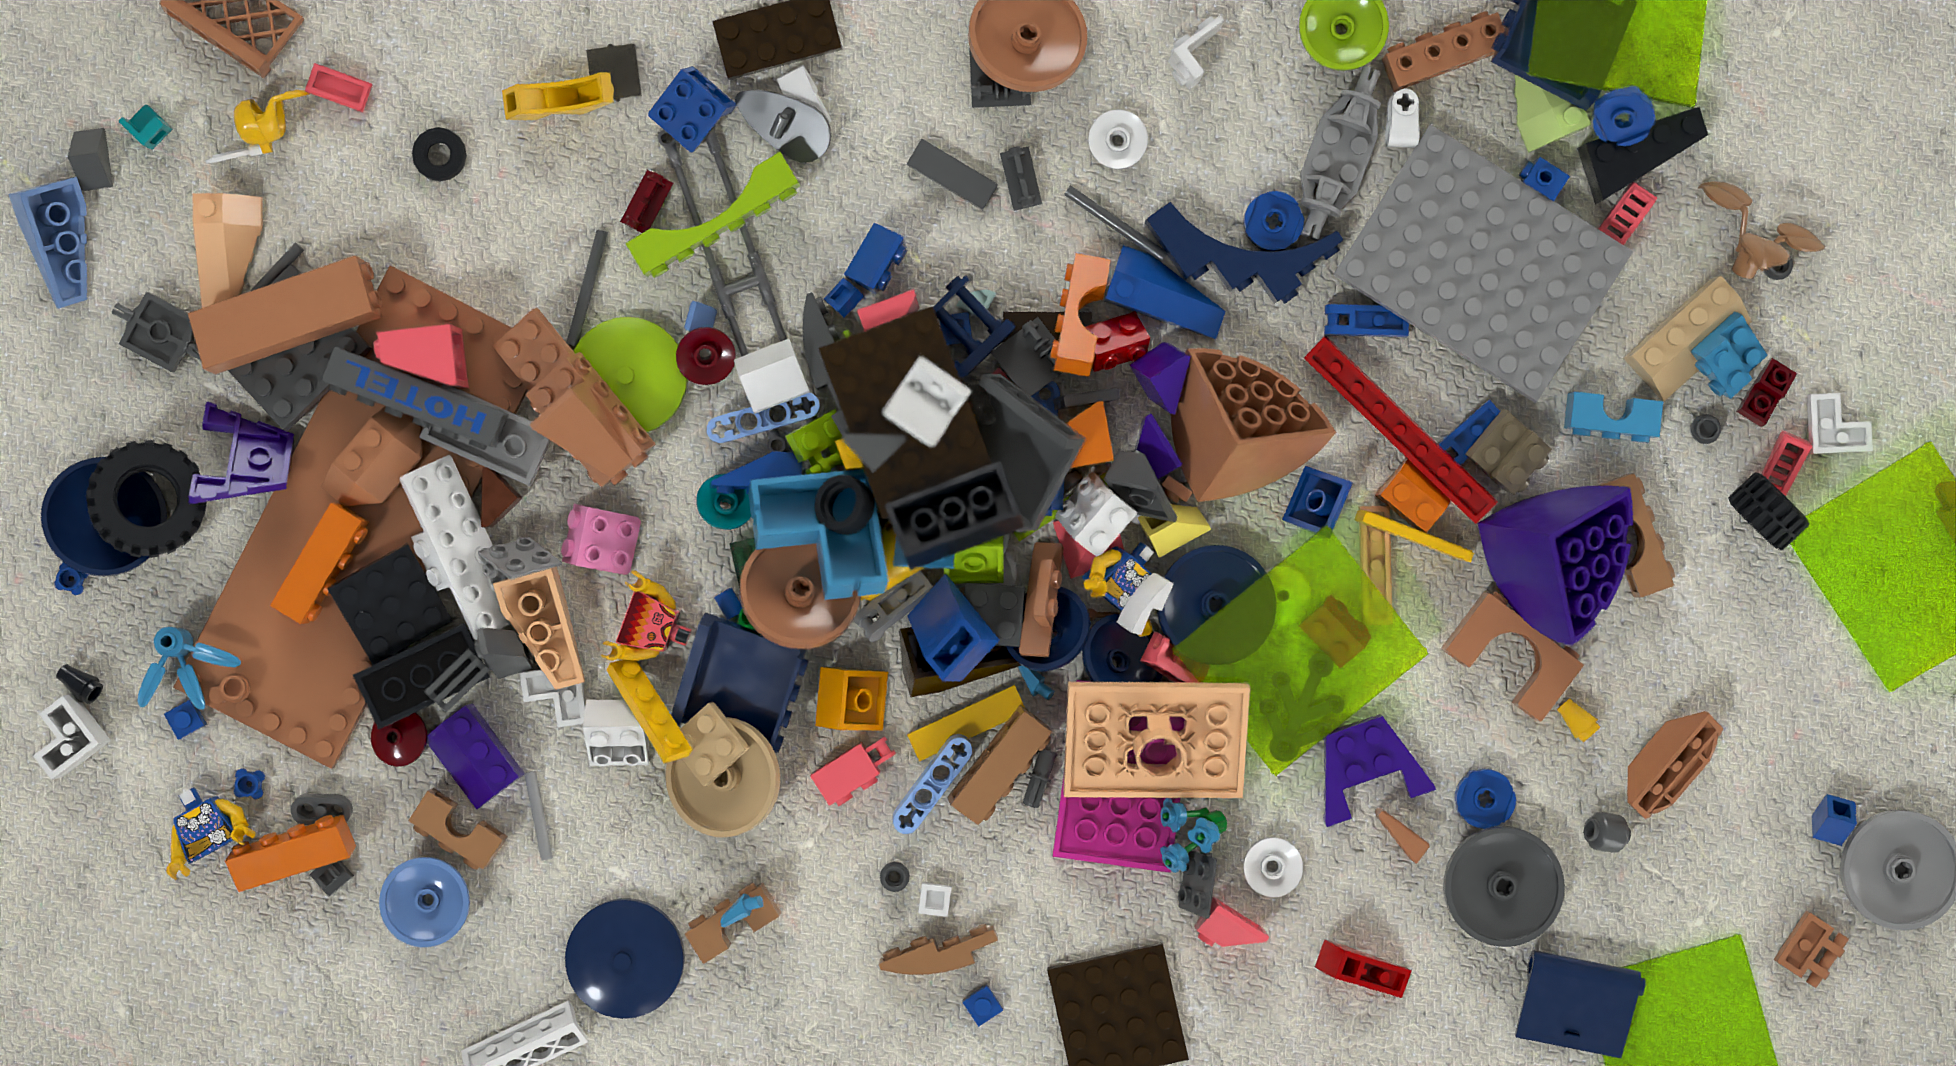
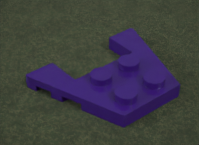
M206 402L202 422L203 430L233 433L226 477L193 474L189 503L195 504L287 489L294 434L261 421L257 423L242 418V415L238 412L231 410L229 413L218 409L217 404Z
M1381 714L1324 733L1325 814H1323V821L1326 827L1352 819L1343 790L1400 770L1410 798L1436 790L1433 782Z

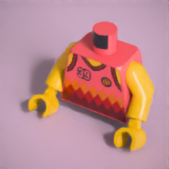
M635 570L631 571L633 575L638 577L637 582L629 584L625 581V585L634 591L616 642H603L604 645L612 647L611 653L609 655L601 654V657L611 661L617 658L641 661L657 657L660 651H666L670 641L686 646L692 629L676 624L680 615V611L676 609V601L664 586L650 579H645L644 576Z

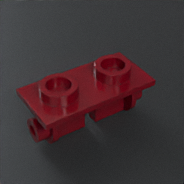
M647 169L620 222L640 233L649 230L674 183L665 179L662 175Z

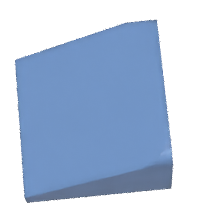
M692 301L684 326L685 330L690 332L700 327L713 328L717 309Z

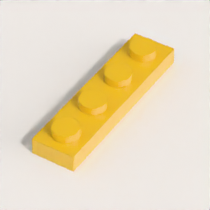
M619 660L611 662L606 671L663 763L688 757L693 750L638 661Z

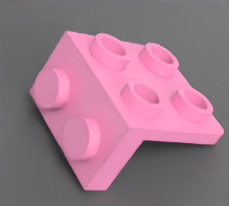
M574 504L573 510L568 515L567 524L569 530L567 539L563 541L561 547L562 562L617 574H629L640 529V519L631 515Z

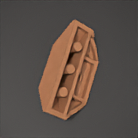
M386 406L383 407L367 421L334 460L321 488L342 506L384 503L401 483L400 477L409 473L422 458V438H419L422 430L420 425L412 422L413 416L403 413L401 418L385 412Z
M1706 711L1666 721L1628 766L1627 803L1644 819L1671 807L1710 762L1717 746L1718 736L1723 731L1722 726Z

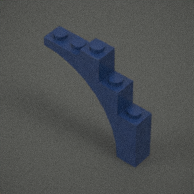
M1171 202L1152 214L1144 222L1185 280L1191 276L1194 280L1198 279L1209 271L1206 265L1210 264L1229 292L1235 288L1241 292L1254 282L1251 278L1254 275L1274 304L1280 300L1285 304L1297 296L1299 293L1296 288L1301 286L1302 283L1296 274L1299 273L1301 277L1305 276L1316 268L1313 262L1323 256L1327 260L1340 251L1338 244L1344 240L1339 232L1335 231L1315 243L1297 249L1276 252L1249 251L1226 245L1204 234L1187 221Z

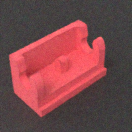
M1158 632L1153 633L1140 660L1175 683H1202L1209 669V664H1201L1181 654L1173 647L1168 638L1163 637Z

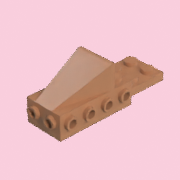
M538 308L532 309L492 346L528 389L529 392L525 395L530 400L531 407L540 414L529 424L531 428L567 450L573 458L579 460L587 469L590 479L598 483L601 488L611 482L614 486L628 476L626 472L628 468L632 465L636 468L649 457L646 453L656 445L655 442L613 393L608 384L595 371L590 362L581 352L576 354Z

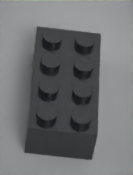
M1000 461L885 505L910 571L1024 528L1021 514Z
M465 623L353 674L354 680L378 730L435 704L436 702L424 691L468 649L479 659L475 644ZM467 658L433 692L438 696L472 661ZM476 666L445 698L458 693L481 670ZM486 673L477 683L490 678L489 674Z

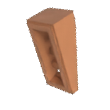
M1377 807L1374 811L1376 817L1408 858L1417 864L1430 847L1429 843L1385 810Z

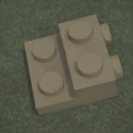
M1502 409L1465 455L1502 490L1515 495L1516 492H1522L1529 486V477L1535 469H1541L1548 463V454L1552 449L1534 431L1527 429L1510 411Z

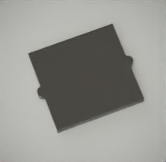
M608 44L604 48L586 50L589 76L599 72H610L611 83L614 87L613 100L619 102L622 98L642 96L635 44L620 46Z

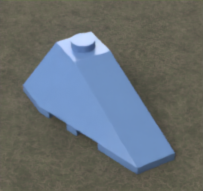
M77 177L8 194L18 224L56 308L59 309L87 300V264L85 263V244H87L85 216L87 215L86 203Z

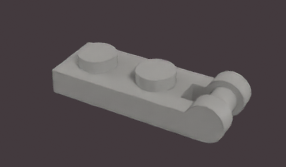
M918 571L872 600L856 613L853 620L858 627L865 629V636L869 641L875 642L883 636L888 628L909 613L933 586L924 574ZM879 614L881 618L873 622V617Z

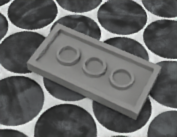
M443 383L441 387L443 389L509 414L496 448L487 446L484 451L469 445L470 439L459 435L456 440L441 434L442 428L431 424L430 428L424 427L419 438L531 486L551 440L533 430L529 425L532 421Z

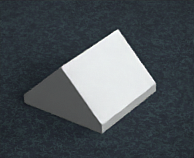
M789 338L734 359L738 376L754 414L810 393Z

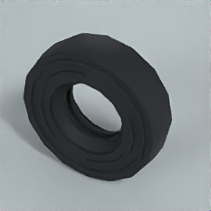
M437 127L424 131L418 136L412 149L414 165L419 173L430 180H450L457 176L465 166L467 157L465 145L461 138L449 129ZM437 143H443L450 149V159L447 163L440 166L432 164L428 157L429 149Z

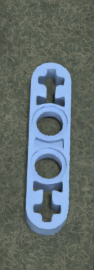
M807 393L792 399L793 406L801 405L802 398L807 397L808 401H814L815 406L811 407V413L806 414L804 410L795 411L797 418L791 419L792 413L787 402L779 404L786 410V417L781 422L771 420L769 415L771 408L754 414L752 407L741 409L711 419L707 425V434L714 442L726 443L815 417L819 413L820 402L813 393ZM747 413H752L757 417L758 423L753 430H745L741 425V418ZM735 417L736 427L740 434L734 435V429L725 431L724 438H720L718 434H713L712 429L717 428V422L721 421L722 425L727 426L733 424L730 418Z
M955 734L946 740L896 807L892 820L898 832L910 834L920 826L970 759L972 746L966 736ZM961 743H964L965 752H958L954 756L953 761L956 765L953 766L948 760L954 753L952 745L959 746ZM936 766H947L949 768V775L945 779H936L933 776V770ZM920 789H928L932 793V797L928 802L920 803L915 799L916 792ZM911 802L916 808L911 814L912 823L906 822L904 825H901L899 816L901 814L903 816L909 814L912 809L908 803Z

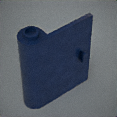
M1532 950L1527 967L1528 984L1515 1037L1622 1058L1638 995L1642 996L1645 990V978H1641V972Z

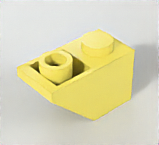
M1171 504L1178 517L1176 522L1145 516L1137 517L1149 543L1159 558L1211 530L1210 525L1198 507Z

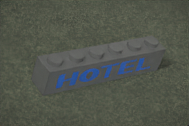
M335 346L321 379L330 384L328 389L345 396L347 391L358 395L356 400L373 407L375 402L386 406L384 411L401 418L403 413L414 417L412 422L425 428H430L431 424L442 428L441 434L456 440L459 435L470 439L469 445L484 451L487 446L496 448L509 416L507 413Z

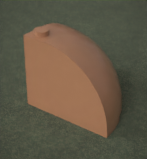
M1205 348L1186 350L1185 353L1191 357L1176 413L1171 414V428L1176 454L1182 463L1181 469L1197 502L1234 497L1271 484L1305 464L1335 435L1336 431L1321 409L1315 403L1310 405L1299 394L1301 389L1275 370L1242 355H1238L1237 358L1222 355V350Z

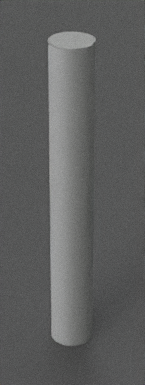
M536 771L526 772L524 775L541 861L552 859L553 856Z

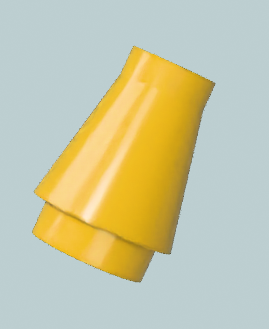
M1571 698L1567 699L1556 709L1563 717L1575 739L1579 738L1582 742H1585L1601 727L1596 722L1597 718L1574 703Z

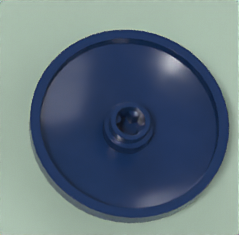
M95 457L69 466L53 480L42 502L41 525L49 547L67 566L92 576H117L138 568L149 559V556L135 557L131 556L130 553L114 549V546L108 542L106 543L94 528L88 512L87 490L91 474L96 470L99 461L102 458H106ZM147 472L133 474L122 483L118 491L117 503L120 512L128 521L138 526L152 527L167 520V509L163 494L157 483Z
M1224 545L1200 547L1178 558L1163 576L1174 584L1162 611L1157 609L1158 620L1169 642L1186 657L1200 663L1213 665L1236 662L1256 651L1269 635L1276 614L1274 588L1264 568L1247 553Z
M631 898L606 901L587 912L572 930L565 951L566 973L576 995L594 1011L605 1016L620 1019L646 1015L664 1004L678 986L685 963L683 941L673 921L658 907L648 902Z

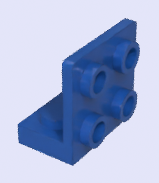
M694 66L683 68L678 72L648 112V116L692 153L696 151L722 116L731 114L737 105Z

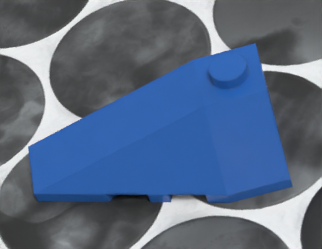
M1124 245L1122 246L1104 302L1216 340L1226 311L1152 255Z

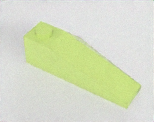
M1515 75L1514 92L1517 101V127L1528 153L1580 132L1591 125L1585 110Z

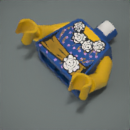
M1140 542L1131 554L1116 546L1102 555L1095 556L1091 569L1082 577L1085 581V589L1092 590L1091 597H1103L1113 607L1122 612L1132 594L1152 574L1144 565L1154 552ZM1149 619L1142 634L1139 635L1140 637L1151 634L1152 624Z
M195 787L180 794L179 798L186 811L173 818L174 825L171 829L170 845L171 862L168 864L166 872L175 881L177 880L176 874L179 870L187 877L190 875V869L185 865L186 861L188 864L198 861L232 841L244 846L243 837L245 834L254 838L256 835L255 831L248 828V822L243 809L227 799H220L218 796L203 802Z

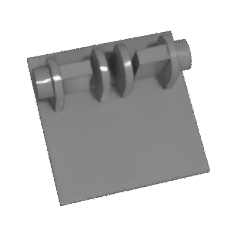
M530 537L518 538L510 543L493 545L488 549L478 551V554L486 560V565L483 566V573L486 577L490 576L491 578L505 575L512 580L562 565L559 559Z

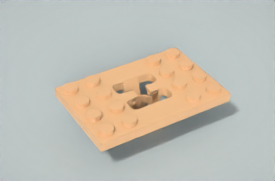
M1068 682L1064 797L1243 798L1250 696L1249 684ZM1134 716H1146L1148 728L1144 731L1129 730V720ZM1169 717H1184V728L1181 731H1173ZM1164 738V745L1175 746L1177 756L1169 761L1168 764H1146L1140 759L1141 750L1153 739ZM1134 750L1137 764L1127 762L1129 751Z

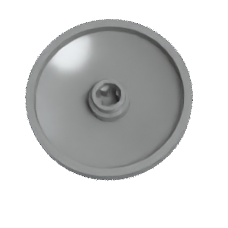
M1890 810L1876 814L1865 820L1854 830L1843 849L1840 876L1845 894L1853 907L1862 916L1885 928L1914 930L1930 925L1941 918L1956 900V841L1942 824L1924 814L1909 810Z

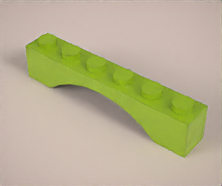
M778 152L754 167L750 180L741 195L727 210L716 218L699 226L686 229L662 230L650 228L625 244L646 277L652 275L653 278H656L669 270L667 265L676 260L681 263L691 258L695 254L693 250L699 246L704 245L706 248L721 239L719 235L729 229L730 232H734L746 224L745 219L753 214L759 217L772 209L770 204L779 199L782 202L789 200L797 194L796 189L801 186L781 152Z

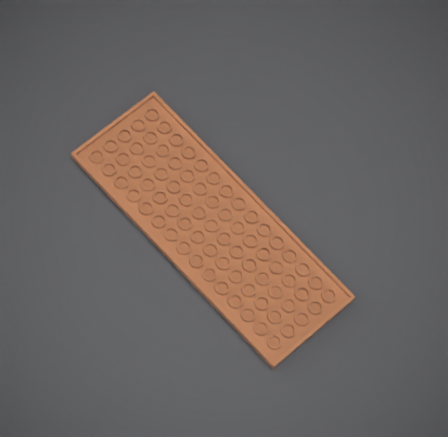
M390 265L377 289L382 300V307L379 308L382 317L361 324L356 330L372 348L364 357L442 387V382L381 363L380 358H377L375 355L374 341L378 340L377 332L451 324L462 329L469 388H455L516 414L528 389L492 347L512 327ZM330 390L321 398L291 457L287 489L272 493L195 645L203 643L226 651L241 660V665L225 667L193 658V652L190 653L186 664L193 666L206 705L332 769L338 762L366 707L353 674L373 666L331 595H325L320 604L322 606L321 613L315 621H310L307 624H299L270 606L329 504L339 503L321 488L331 464L367 421L385 407V405L375 402L374 407L356 400L358 395L347 391L345 396ZM422 439V458L410 472L444 456L451 455L472 500L482 481V467L485 466ZM401 483L384 503L345 506L369 521L366 526L368 533L359 545L356 544L350 553L353 555L350 564L345 570H340L335 580L339 581L406 543H408L426 574L427 570L422 559L416 555L414 542L411 538L423 532V529ZM232 673L245 676L250 683V693L240 703L225 701L219 692L222 679ZM178 677L173 688L186 694Z

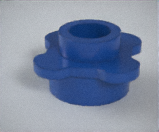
M62 563L59 566L60 570L54 582L56 589L71 591L73 595H80L84 591L82 585L88 574L76 571ZM70 576L74 577L73 581L69 580Z
M244 768L237 770L235 773V796L238 798L251 796L253 799H260L264 794L261 789L262 781L265 779L264 772L261 770L249 772ZM248 781L252 782L251 787L247 786Z

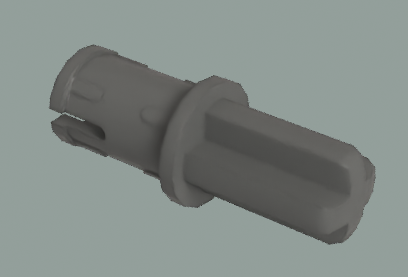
M1045 749L1039 751L1033 772L1028 774L1031 777L1023 798V804L1033 808L1040 806L1047 782L1051 783L1049 776L1057 753Z

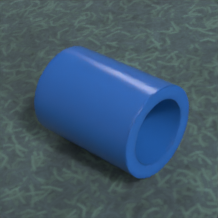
M732 587L714 597L726 620L739 615L742 604Z

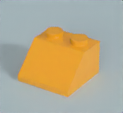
M820 667L815 726L836 730L883 731L888 672L844 667Z

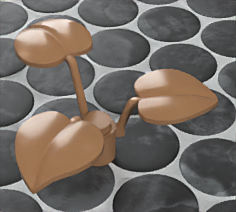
M1717 181L1702 183L1698 187L1719 206L1742 212L1739 243L1736 248L1739 254L1732 266L1733 272L1740 277L1753 279L1758 269L1760 272H1763L1770 267L1787 263L1790 254L1779 243L1787 242L1791 248L1804 252L1822 251L1826 247L1812 232L1793 223L1778 225L1776 230L1780 236L1774 241L1766 240L1755 234L1746 233L1749 212L1747 206L1752 204V199L1746 192L1735 185Z

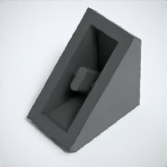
M105 128L75 131L67 157L78 179L81 190L89 191L113 187Z
M843 434V442L874 472L905 442V435Z

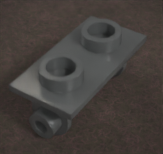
M1017 146L1010 148L1007 152L1000 153L1013 211L1041 205L1042 200L1029 146L1023 148Z

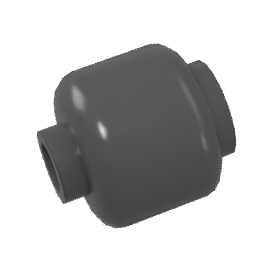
M1597 812L1584 825V838L1594 850L1617 853L1625 847L1631 838V830L1625 818L1621 815Z

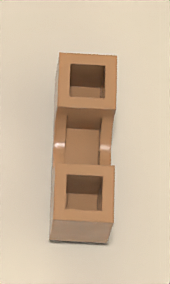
M435 788L428 790L408 820L414 824L413 829L422 836L428 837L431 835L439 841L438 846L449 853L455 851L463 856V862L469 867L476 870L478 868L484 870L490 865L508 836L484 820L476 825L471 834L459 833L454 829L451 821L452 814L458 803Z
M752 882L738 891L740 897L743 894L749 895L750 898L760 895L763 899V907L751 910L750 916L743 918L750 925L753 932H756L780 916L781 911L763 882L757 886ZM740 897L732 902L727 898L713 907L715 912L705 918L701 914L688 923L690 928L685 932V936L703 964L730 947L731 942L725 934V927L721 926V918Z

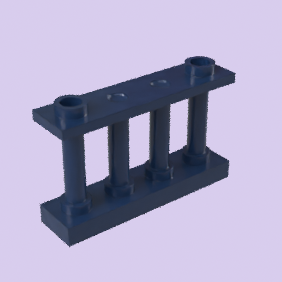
M967 275L962 279L959 276L955 277L946 286L949 292L933 306L936 317L967 348L966 353L969 356L961 364L957 360L954 362L961 382L1017 328L1010 319H1006L1004 322L1001 319L997 320L966 288L972 281ZM956 295L989 328L987 332L990 336L982 343L979 339L975 341L944 308Z

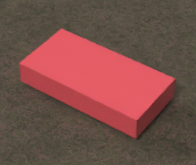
M314 63L305 92L363 113L373 84Z

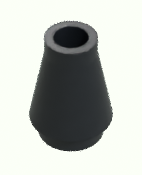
M69 664L63 665L56 674V678L65 685L79 702L90 704L102 692L103 685L99 683V678L75 669Z

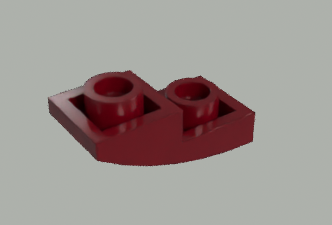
M1771 358L1750 387L1736 412L1756 425L1763 427L1767 424L1779 400L1783 399L1787 394L1797 373Z

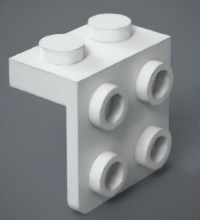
M1221 15L1216 19L1212 16L1208 17L1197 26L1198 30L1192 37L1185 34L1173 44L1175 47L1171 49L1172 54L1168 62L1174 69L1172 75L1180 86L1186 85L1190 90L1201 80L1204 70L1190 52L1220 30L1225 21Z
M920 356L883 413L887 418L927 445L935 446L971 390Z
M1092 472L1080 481L1075 492L1069 499L1063 502V510H1058L1055 517L1076 542L1097 557L1104 553L1137 515V512L1113 493L1097 474Z

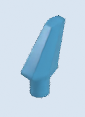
M1024 666L1018 667L1033 697L1039 694L1047 700L1052 698L1055 691L1044 684L1045 677L1038 671Z
M743 894L722 915L721 926L724 928L750 916L751 910L763 907L762 897L759 895L750 898L749 895Z

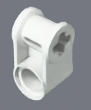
M1401 89L1388 100L1385 130L1386 147L1415 148L1419 143V99L1417 94L1411 89ZM1402 98L1404 103H1409V106L1404 111L1402 105H1397V102Z

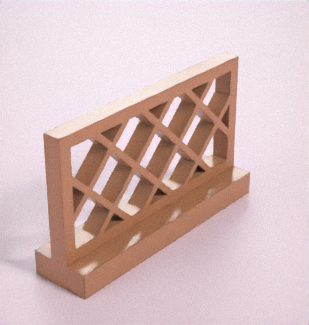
M161 0L159 3L167 15L263 79L270 72L269 66L304 21L303 16L278 0H265L267 11L250 13L248 0H200L192 3H187L184 0ZM244 1L246 14L229 17L227 3ZM223 4L225 18L212 20L207 16V6ZM271 5L274 6V7L277 8V9L272 10V9H271ZM286 14L293 19L287 28L275 30L273 16ZM269 17L271 31L254 33L252 20ZM248 21L250 34L236 36L232 33L231 23ZM222 24H226V25H227V29L224 28V27L221 26V25H222ZM272 37L274 46L267 55L257 50L255 39ZM251 40L252 46L245 41Z

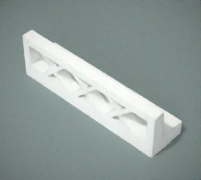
M566 1001L463 1049L461 1053L464 1066H538L588 1043V1039L576 1021L574 1007L569 1001ZM574 1032L576 1035L569 1040H561L562 1036ZM541 1046L548 1047L547 1050L541 1053L533 1052L534 1049ZM513 1059L521 1060L520 1063L515 1065H507V1062Z

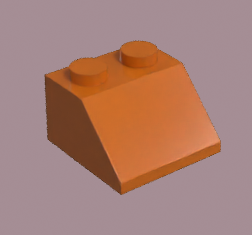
M1408 458L1404 459L1375 495L1412 527L1425 533L1429 531L1451 502Z

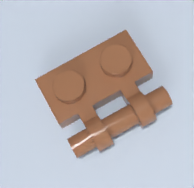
M1805 911L1773 960L1800 978L1809 969L1812 973L1806 982L1817 988L1822 979L1826 980L1830 972L1828 970L1836 958H1841L1845 952L1843 948L1849 939L1843 934L1838 933L1832 942L1828 938L1834 931V928L1812 913ZM1824 947L1826 952L1817 964L1813 960L1821 948Z

